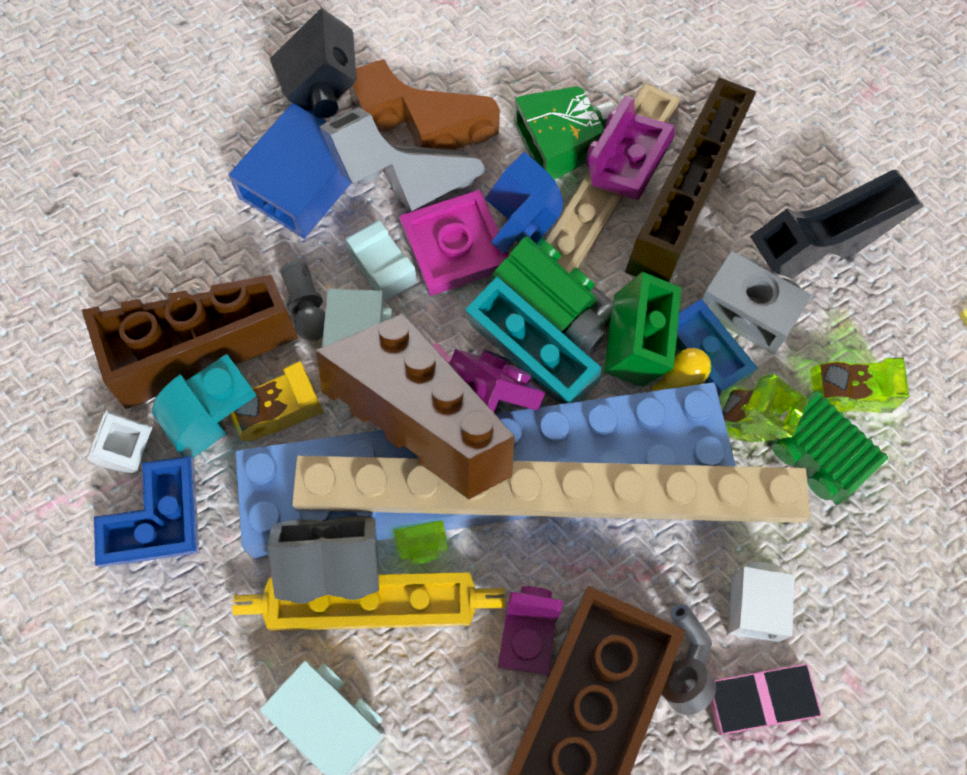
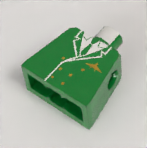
M574 86L515 97L514 125L530 157L555 180L586 164V156L590 145L594 141H599L605 130L609 113L613 109H617L612 101L592 107L583 88Z

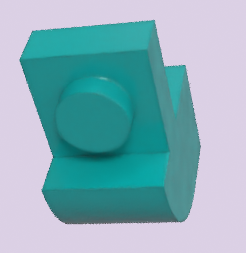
M226 354L187 381L181 374L172 380L155 399L152 406V414L177 452L182 457L192 456L194 458L227 435L219 422L257 395Z

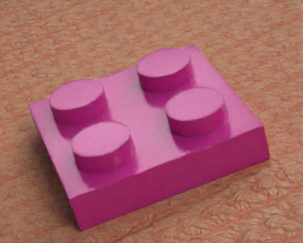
M481 190L399 216L400 225L429 297L492 276V273L510 256L508 251L503 254L491 244L499 230Z

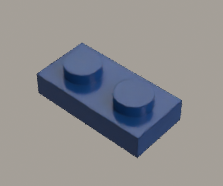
M702 299L679 312L676 346L680 351L688 348H698L708 355L711 361V372L705 383L715 382L718 397L754 375L758 367Z

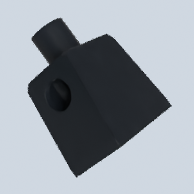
M320 8L270 58L284 96L290 102L306 111L313 110V113L319 118H330L338 111L337 100L355 84L357 79L353 30L323 8Z

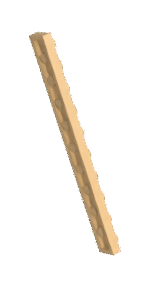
M297 456L292 504L295 510L792 523H805L811 518L806 468L513 461L511 478L468 500L419 463V459Z

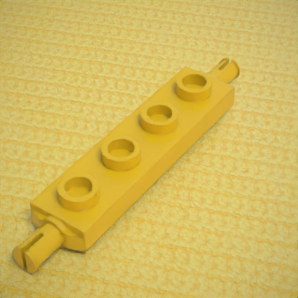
M469 572L380 575L379 591L368 594L361 599L348 600L343 597L325 595L311 602L298 604L276 599L274 597L272 577H269L263 594H234L232 602L237 605H232V613L234 616L263 614L266 627L270 631L471 626L475 609H505V587L475 588Z

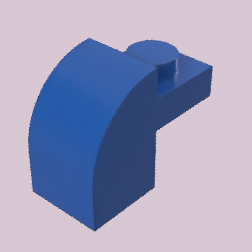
M525 152L503 172L484 198L508 219L491 241V244L503 254L515 241L520 243L526 236L537 244L561 215L563 199L558 185L551 175Z

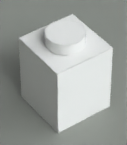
M750 562L748 567H743L732 576L728 635L771 642H780L792 637L795 575L779 572V566L766 562Z

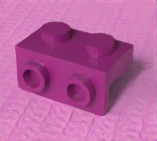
M624 96L617 110L613 109L609 113L605 130L599 141H594L587 152L586 165L590 168L592 186L639 200L675 137L674 125L635 114L634 98Z
M455 349L448 363L493 413L498 400L538 410L545 395V392L529 382L531 374L517 367L507 365L508 359L488 350H482L481 355L478 356Z

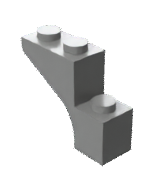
M359 107L319 126L337 168L344 178L352 184L356 182L364 184L378 178L382 173L381 170L385 169L398 201L411 211L436 204L438 197L450 191H460L474 184L475 178L486 173L482 161L474 156H469L463 150L389 144L378 131L371 114Z

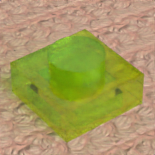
M443 520L394 530L397 550L401 560L410 558L412 564L430 562L440 557L439 552L448 550Z

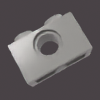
M731 251L705 291L702 300L724 327L775 355L812 295L802 290L794 281L781 278L762 268L754 259ZM748 295L757 297L762 304L753 302L749 299Z

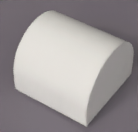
M105 411L87 459L111 470L124 473L136 472L152 426Z

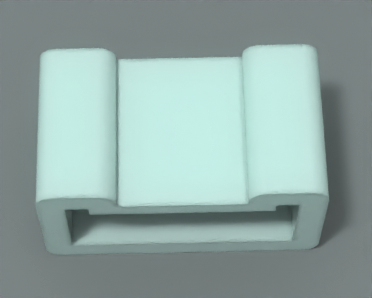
M380 220L373 222L345 239L349 256L371 287L376 291H383L385 302L417 283L414 266L403 255Z

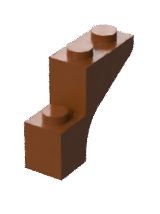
M385 59L356 68L357 79L355 84L349 89L351 100L355 108L359 107L371 114L378 131H387L396 125L406 123L417 147L457 149L472 143H482L489 140L492 136L499 134L500 108L492 97L412 88L401 82L392 73Z

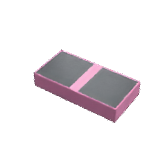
M808 663L715 680L716 694L710 705L718 735L822 716Z

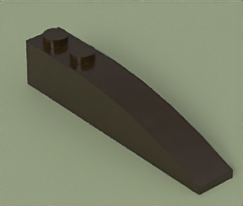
M718 77L636 238L625 273L637 277L640 273L644 272L670 282L757 91Z

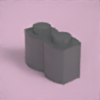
M348 516L325 522L318 520H292L272 525L268 540V552L274 597L276 599L298 604L308 603L325 595L356 600L379 591L380 568L375 518Z

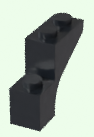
M894 169L817 208L806 211H793L787 208L750 237L772 272L793 279L829 253L848 260L924 207V205L902 174Z

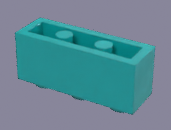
M498 277L465 309L470 325L515 366L531 374L530 379L559 405L581 402L600 382L601 366Z

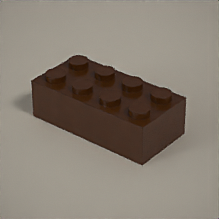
M588 585L580 599L505 775H630L686 630Z

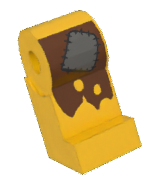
M301 361L284 368V375L252 388L257 396L230 414L240 440H257L324 413Z

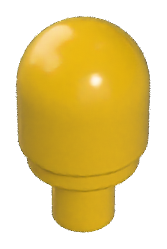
M688 348L681 351L675 356L674 369L665 373L664 378L651 387V390L658 391L700 385L711 372L710 358L704 351L698 348Z

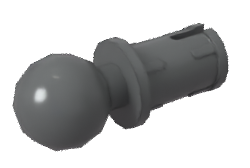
M300 260L291 261L280 270L289 295L287 307L289 312L296 315L294 318V328L299 337L307 341H317L323 338L325 312L320 309L323 304V298L314 288L308 264L305 261L300 263Z

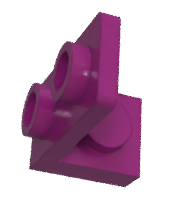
M522 586L520 593L510 592L498 668L548 676L555 623L562 612L563 605L562 600L552 599V591L540 587Z

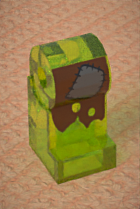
M904 357L885 358L881 363L831 361L812 367L809 372L812 394L815 391L821 392L822 396L827 398L830 404L835 405L836 409L840 412L893 413L910 397Z
M773 373L761 376L754 389L737 388L731 391L722 410L728 436L742 442H763L793 437L809 399ZM788 410L787 416L785 417L783 422L780 419H778L785 411Z

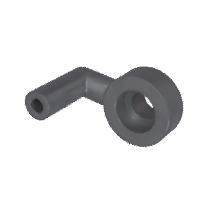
M595 286L590 292L598 299L592 306L596 311L594 312L591 309L585 311L565 333L568 339L587 354H591L605 338L606 333L602 329L611 321L613 301Z
M679 604L671 611V618L679 628L686 630L684 636L690 643V647L685 659L673 663L661 694L674 711L683 715H692L704 710L712 702L716 694L715 679L705 667L711 650L712 640L691 609L686 604Z

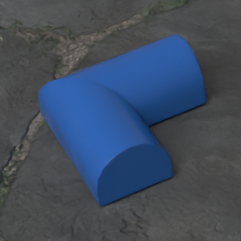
M192 456L142 462L144 510L94 517L95 566L100 568L200 553L195 464Z

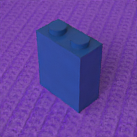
M292 103L228 175L240 200L305 239L351 185V182L340 174L319 126L326 123L324 118L317 117L313 110L306 111Z

